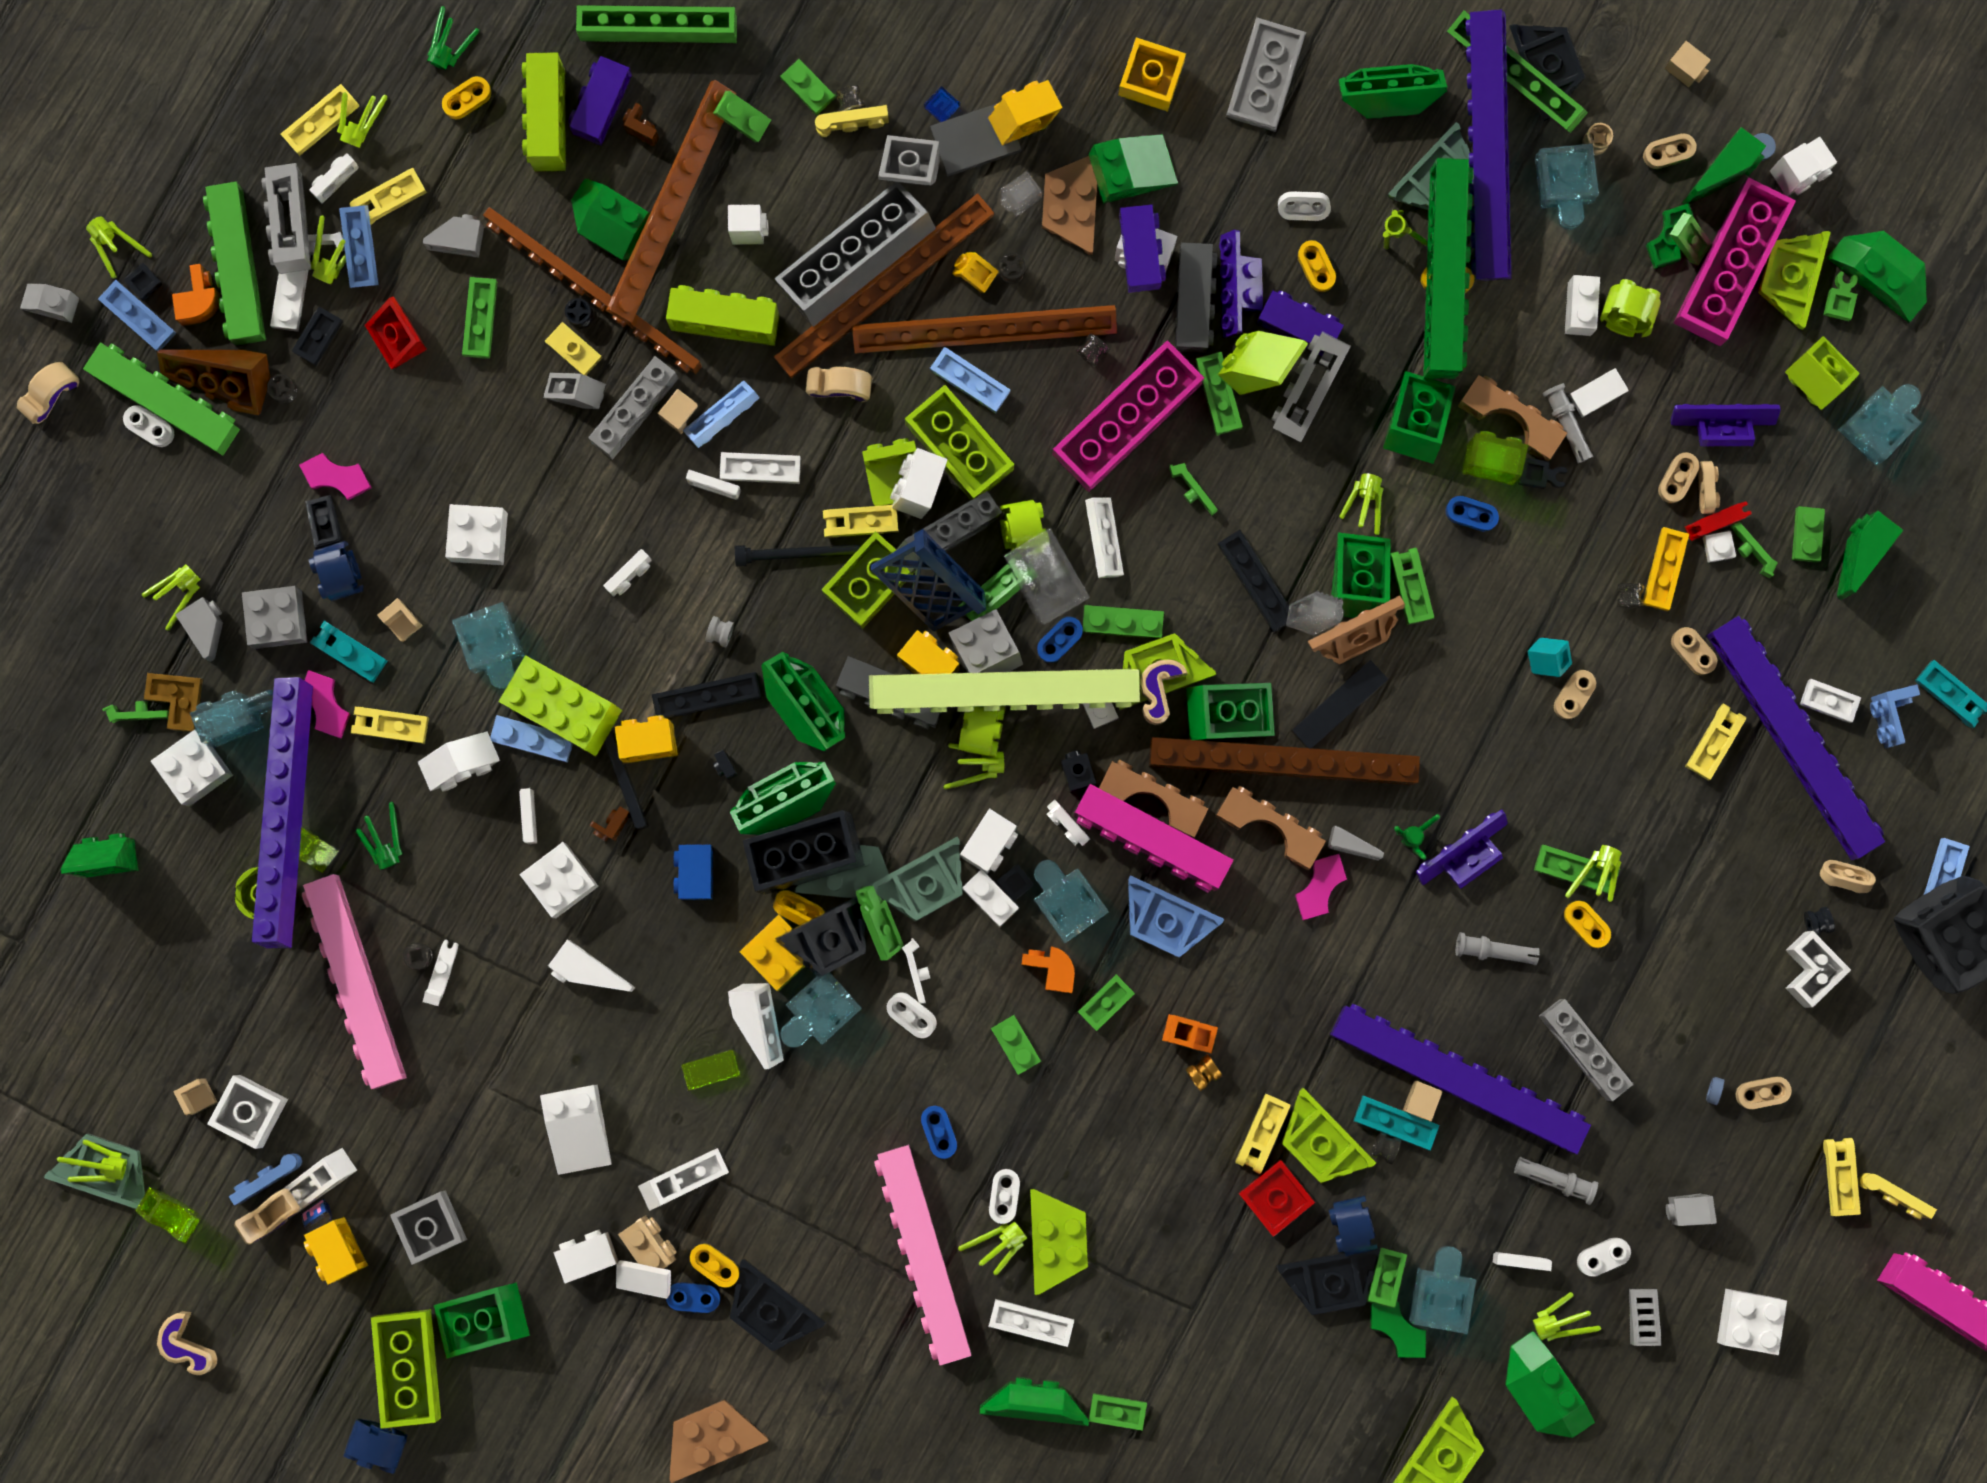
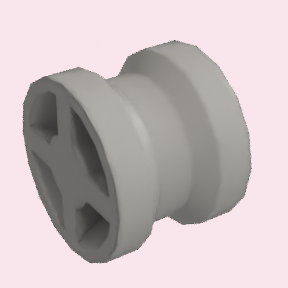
M713 616L705 641L710 643L715 641L726 648L733 632L734 622L728 621L725 623L720 621L719 617Z

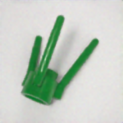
M444 6L440 8L431 48L427 54L429 56L427 62L442 70H446L448 65L454 67L459 56L479 33L478 28L474 29L457 51L451 55L452 49L446 46L445 43L453 23L452 18L448 19L438 43L445 14Z
M393 802L389 803L393 848L390 843L382 846L369 816H365L364 819L377 847L375 850L361 829H356L360 840L372 856L374 864H378L380 870L400 863L398 856L403 854L399 845L396 812Z
M1436 814L1421 826H1411L1404 831L1399 826L1394 827L1396 835L1401 837L1403 845L1407 848H1412V852L1417 854L1422 860L1426 859V855L1419 849V845L1424 840L1423 832L1440 819V815Z

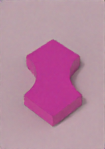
M321 453L299 465L312 489L321 487L335 488L341 491L347 500L372 489L359 464L348 467L338 466L330 462L324 453Z
M308 670L304 681L313 686L312 706L316 714L315 729L342 738L350 713L342 709L335 699V680Z
M1339 854L1314 861L1311 882L1303 891L1295 894L1302 920L1329 913L1328 899L1331 891L1337 884L1347 880Z

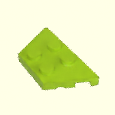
M1829 231L1810 236H1797L1793 239L1776 240L1766 261L1758 293L1796 327L1802 330L1807 324L1831 233Z
M1175 633L1124 652L1123 669L1139 670L1140 702H1132V706L1147 701L1140 690L1141 675L1149 665L1158 661H1177L1184 665L1188 672L1186 676L1163 680L1165 694L1216 676L1215 670L1200 659L1199 655L1185 645L1184 641ZM1119 707V710H1123L1128 707Z
M1304 1088L1299 1091L1282 1144L1319 1183L1372 1167L1376 1164Z
M1030 1189L1035 1295H1039L1088 1267L1086 1213L1038 1190Z
M1450 1398L1393 1483H1462L1484 1449L1455 1398Z

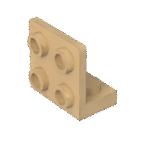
M645 1215L618 1234L638 1264L664 1269L677 1260L674 1257V1254L677 1253L668 1239L663 1241L658 1233L661 1231V1228L653 1217L648 1219Z

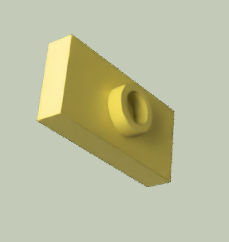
M563 322L545 340L548 346L583 375L587 376L602 359L599 353Z

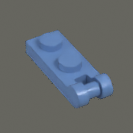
M297 1153L284 1155L280 1165L273 1168L270 1165L257 1173L259 1178L250 1183L249 1180H245L235 1186L234 1190L236 1192L229 1196L233 1205L242 1204L297 1170L302 1165V1157Z

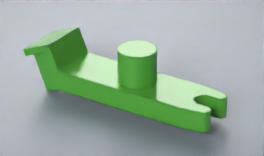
M1185 463L1175 466L1170 465L1169 469L1172 478L1181 476L1190 488L1183 495L1187 502L1191 504L1199 499L1210 515H1214L1218 509L1188 472Z
M1739 521L1735 522L1730 528L1744 543L1738 548V552L1744 558L1753 553L1763 565L1760 574L1767 578L1773 577V572L1778 562L1767 554Z
M136 701V712H119L115 705L102 709L106 712L109 721L112 723L124 720L168 719L169 711H148V701Z

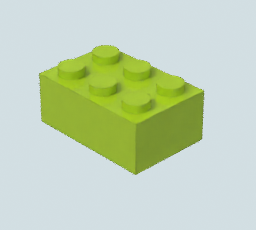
M876 531L822 588L823 595L861 629L894 596V593L871 571L873 563L896 551ZM887 566L882 570L887 573H896L898 567ZM902 567L901 574L913 575L916 572L915 570L910 573L908 568ZM899 581L898 586L901 588L906 582Z

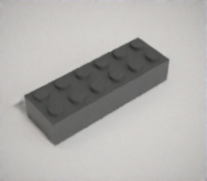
M894 182L774 279L784 296L814 327L936 228L926 209L899 182Z

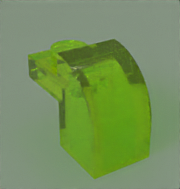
M302 825L299 859L323 873L339 851Z
M150 1187L135 1210L148 1223L164 1228L174 1238L183 1243L188 1241L200 1221L193 1214L195 1211L168 1194Z

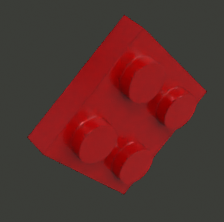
M1282 1160L1276 1162L1238 1193L1273 1237L1315 1203Z

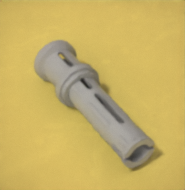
M1562 383L1546 390L1542 394L1548 398L1553 409L1552 416L1555 419H1559L1560 424L1564 427L1563 430L1567 432L1566 437L1579 464L1594 456L1574 416L1575 406L1570 403L1564 390L1566 386Z
M1462 932L1457 937L1455 953L1459 957L1465 954L1477 956L1479 960L1492 957L1537 965L1539 958L1528 956V954L1539 955V948L1492 942L1486 936L1475 938L1465 936V933Z
M1519 1157L1515 1166V1174L1562 1190L1564 1196H1575L1585 1200L1588 1205H1591L1596 1195L1598 1182L1593 1181L1591 1183L1578 1178L1575 1173H1568L1567 1175Z

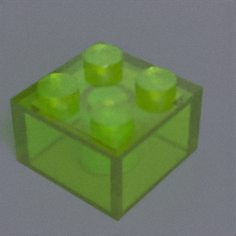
M1480 431V434L1476 433L1468 442L1461 474L1513 485L1522 476L1528 445L1523 444L1522 440L1518 438L1506 437L1505 440L1496 438L1495 433Z

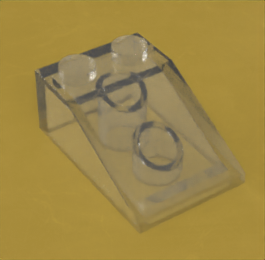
M1051 528L1004 555L1028 605L1040 624H1047L1090 598Z

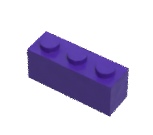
M600 56L598 62H594L590 68L589 83L587 87H582L578 97L580 103L577 110H572L568 124L573 135L602 146L632 74L629 67Z
M1152 205L1120 208L1119 218L1128 293L1159 290L1162 281H1166L1165 266L1159 265L1158 255H1162L1163 250L1161 238L1156 239L1155 229H1159L1158 212L1153 213Z
M1272 291L1257 321V325L1275 334L1305 340L1308 343L1306 349H1308L1314 335L1320 337L1323 331L1338 338L1344 326L1339 323L1340 320L1330 314L1324 316L1316 312L1314 306L1305 302L1300 304L1292 300L1293 297L1283 291H1278V293ZM1320 350L1318 355L1322 356L1325 351Z

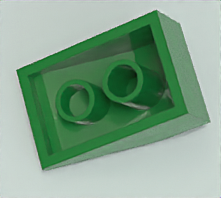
M1740 127L1682 203L1691 204L1739 181L1744 174L1749 177L1765 157L1761 153L1766 145Z
M1163 134L1118 138L1093 145L1088 154L1104 204L1178 184Z
M1405 371L1387 429L1383 449L1433 464L1442 445L1456 386L1434 379H1424L1423 376Z
M1879 511L1871 515L1865 514L1862 519L1858 518L1849 529L1852 534L1846 542L1837 598L1840 600L1856 593L1903 532V529Z
M1338 532L1331 592V615L1355 618L1365 610H1372L1390 601L1391 539Z
M1271 683L1201 685L1186 688L1190 740L1275 736Z
M125 833L108 835L109 840L99 841L98 837L82 839V844L73 845L61 867V874L89 878L137 871L135 841L133 838L125 837Z
M517 1282L434 1305L446 1359L530 1336Z

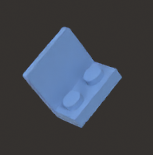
M1918 685L1871 697V714L1874 718H1877L1879 726L1877 736L1880 743L1884 744L1885 749L1905 743L1896 707L1913 703L1912 697L1920 695Z

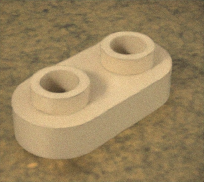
M1678 134L1653 141L1644 150V162L1653 169L1685 162L1694 155L1696 142L1688 134ZM1677 146H1683L1685 152L1680 153L1677 150ZM1652 153H1658L1660 159L1655 160L1652 157Z
M1681 453L1672 460L1658 488L1659 496L1665 502L1676 503L1686 495L1699 470L1698 459L1693 454ZM1681 463L1687 465V472H1683L1680 469ZM1668 486L1675 488L1676 492L1674 495L1668 493Z
M1701 461L1699 463V506L1702 514H1713L1715 508L1720 506V495L1715 490V482H1718L1719 472L1718 467L1714 466L1712 461Z
M1684 627L1673 634L1671 638L1673 649L1695 674L1706 675L1716 668V654L1694 629ZM1684 636H1688L1690 638V645H1686L1683 643ZM1701 656H1705L1708 659L1707 665L1701 664Z
M1579 670L1569 677L1554 702V711L1558 717L1569 720L1580 714L1596 688V679L1591 672ZM1580 679L1587 681L1586 688H1582L1579 685ZM1566 701L1573 703L1572 710L1565 708Z
M1836 860L1826 861L1820 871V876L1826 884L1852 890L1856 893L1870 892L1876 881L1875 876L1869 870Z
M1770 1077L1745 1082L1736 1091L1737 1102L1746 1109H1757L1782 1104L1791 1096V1086L1782 1077ZM1774 1085L1779 1087L1777 1095H1773L1771 1092ZM1748 1090L1753 1093V1098L1749 1101L1745 1098V1093Z

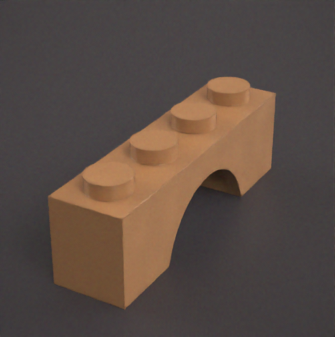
M1478 375L1458 404L1459 408L1479 421L1491 414H1505L1514 418L1524 432L1525 443L1523 450L1539 460L1549 461L1567 435V432L1563 430L1564 427L1555 420L1548 421L1541 416L1542 413L1537 408L1531 405L1525 406L1519 402L1517 395L1508 390L1504 392L1497 387V383L1487 376L1481 377Z
M1118 760V763L1112 761L1099 789L1122 801L1137 794L1154 796L1166 807L1169 815V826L1192 838L1195 837L1208 811V808L1204 807V801L1192 795L1188 799L1180 795V789L1170 784H1166L1163 787L1155 783L1157 778L1145 772L1139 775L1131 771L1133 766L1121 760Z
M1241 786L1238 789L1232 787L1215 817L1237 830L1251 822H1265L1274 826L1284 840V857L1309 870L1326 842L1321 839L1323 834L1314 828L1308 827L1306 830L1297 825L1299 820L1287 813L1284 816L1275 812L1276 807L1265 800H1262L1261 803L1251 798L1253 793Z

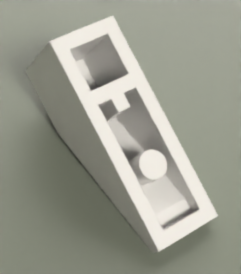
M566 940L548 965L553 969L551 975L562 983L568 980L574 983L630 992L635 989L633 985L571 940Z
M742 984L728 991L733 1019L763 1068L770 1069L784 1061L770 984Z
M343 1148L322 1158L285 1188L290 1190L301 1211L356 1172L357 1169Z
M717 1148L638 1187L650 1211L729 1173Z

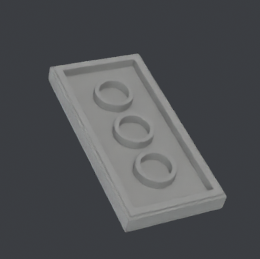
M1256 17L1226 114L1227 118L1276 132L1306 32Z

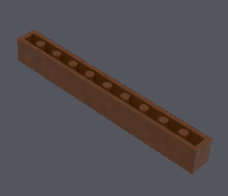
M1152 737L1150 742L1149 767L1400 785H1416L1419 783L1420 756Z

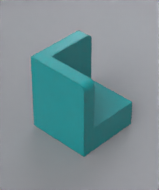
M1539 638L1528 650L1533 674L1561 677L1572 665L1569 642L1566 640Z

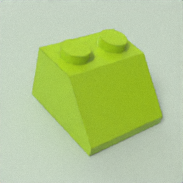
M1824 336L1785 371L1790 382L1799 387L1807 395L1810 403L1818 406L1821 410L1843 392L1860 374Z

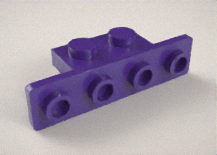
M1232 230L1222 234L1219 244L1222 286L1221 326L1224 338H1230L1242 333V310L1251 312L1263 310L1262 259L1240 256L1239 230Z
M1683 404L1674 406L1670 421L1672 426H1697L1700 446H1753L1755 442L1753 425H1776L1781 408L1780 405Z
M1499 810L1497 813H1491L1475 829L1467 830L1457 842L1445 846L1435 858L1423 862L1416 871L1419 882L1425 885L1445 871L1461 889L1503 859L1502 853L1489 838L1508 824L1505 812Z

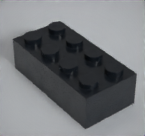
M844 810L743 840L755 892L763 895L865 865L853 816Z

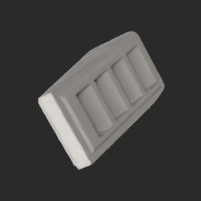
M1332 827L1328 843L1329 849L1377 861L1383 858L1384 852L1340 827Z
M1629 1289L1630 1344L1634 1346H1661L1657 1289ZM1637 1298H1651V1303H1637ZM1637 1309H1651V1314H1638ZM1638 1320H1651V1325H1639ZM1639 1332H1651L1652 1337H1640Z

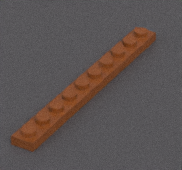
M716 80L711 81L606 309L607 312L627 324L632 323L724 122L714 115L713 112L725 91H731L736 95L734 91Z
M977 193L938 224L934 231L818 324L814 327L811 326L775 355L774 359L792 379L852 330V325H859L985 224L994 216V212Z
M489 207L485 211L483 216L488 222L486 226L497 235L500 233L508 237L507 242L517 250L525 249L529 252L528 257L537 265L541 266L544 263L551 268L549 273L559 281H562L563 278L571 283L570 288L580 296H583L585 293L592 299L591 304L602 312L607 309L612 296ZM614 315L611 317L616 323H618L622 327H625V325L627 324L626 322L615 317ZM635 315L632 323L627 324L634 329L633 334L645 343L649 340L656 345L653 349L661 356L667 358L669 355L675 359V365L683 372L688 373L690 370L696 375L701 369L702 365L698 359L638 315Z
M1115 305L860 324L852 325L854 352L866 353L1117 334L1116 308Z

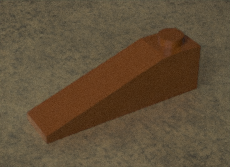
M247 350L157 351L160 373L168 379L187 388L195 387L205 392V397L212 400L216 397L228 403L227 407L234 411L254 415L261 413L270 380L267 354Z

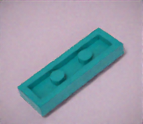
M1362 1096L1353 1120L1427 1150H1431L1440 1126L1366 1096Z

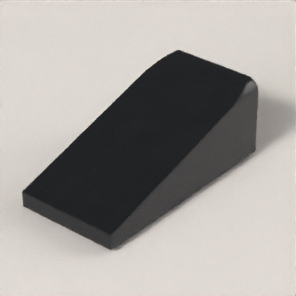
M328 495L306 501L315 549L318 550L343 542L332 496Z

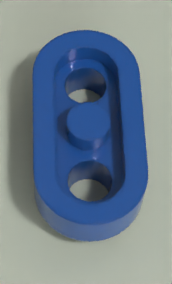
M1456 496L1446 506V515L1451 522L1478 531H1490L1499 520L1498 511L1494 506L1468 497ZM1457 506L1461 507L1463 514L1457 515L1454 508ZM1480 515H1486L1488 517V522H1481Z
M1074 617L1061 619L1039 641L1037 653L1040 659L1047 663H1054L1061 659L1080 640L1083 632L1080 621ZM1072 627L1074 634L1067 636L1064 633V629ZM1052 645L1056 651L1050 655L1046 653L1045 648Z
M930 1106L922 1113L921 1123L932 1153L938 1158L946 1159L955 1153L957 1141L946 1111L939 1106ZM932 1114H937L940 1117L938 1124L930 1122L929 1118ZM940 1140L948 1141L949 1147L946 1150L939 1148L938 1143Z
M678 1282L670 1286V1295L666 1302L674 1310L709 1313L719 1306L721 1296L718 1289L712 1285ZM676 1292L683 1293L684 1300L682 1302L675 1300L674 1295ZM702 1295H710L711 1302L704 1304L701 1300Z

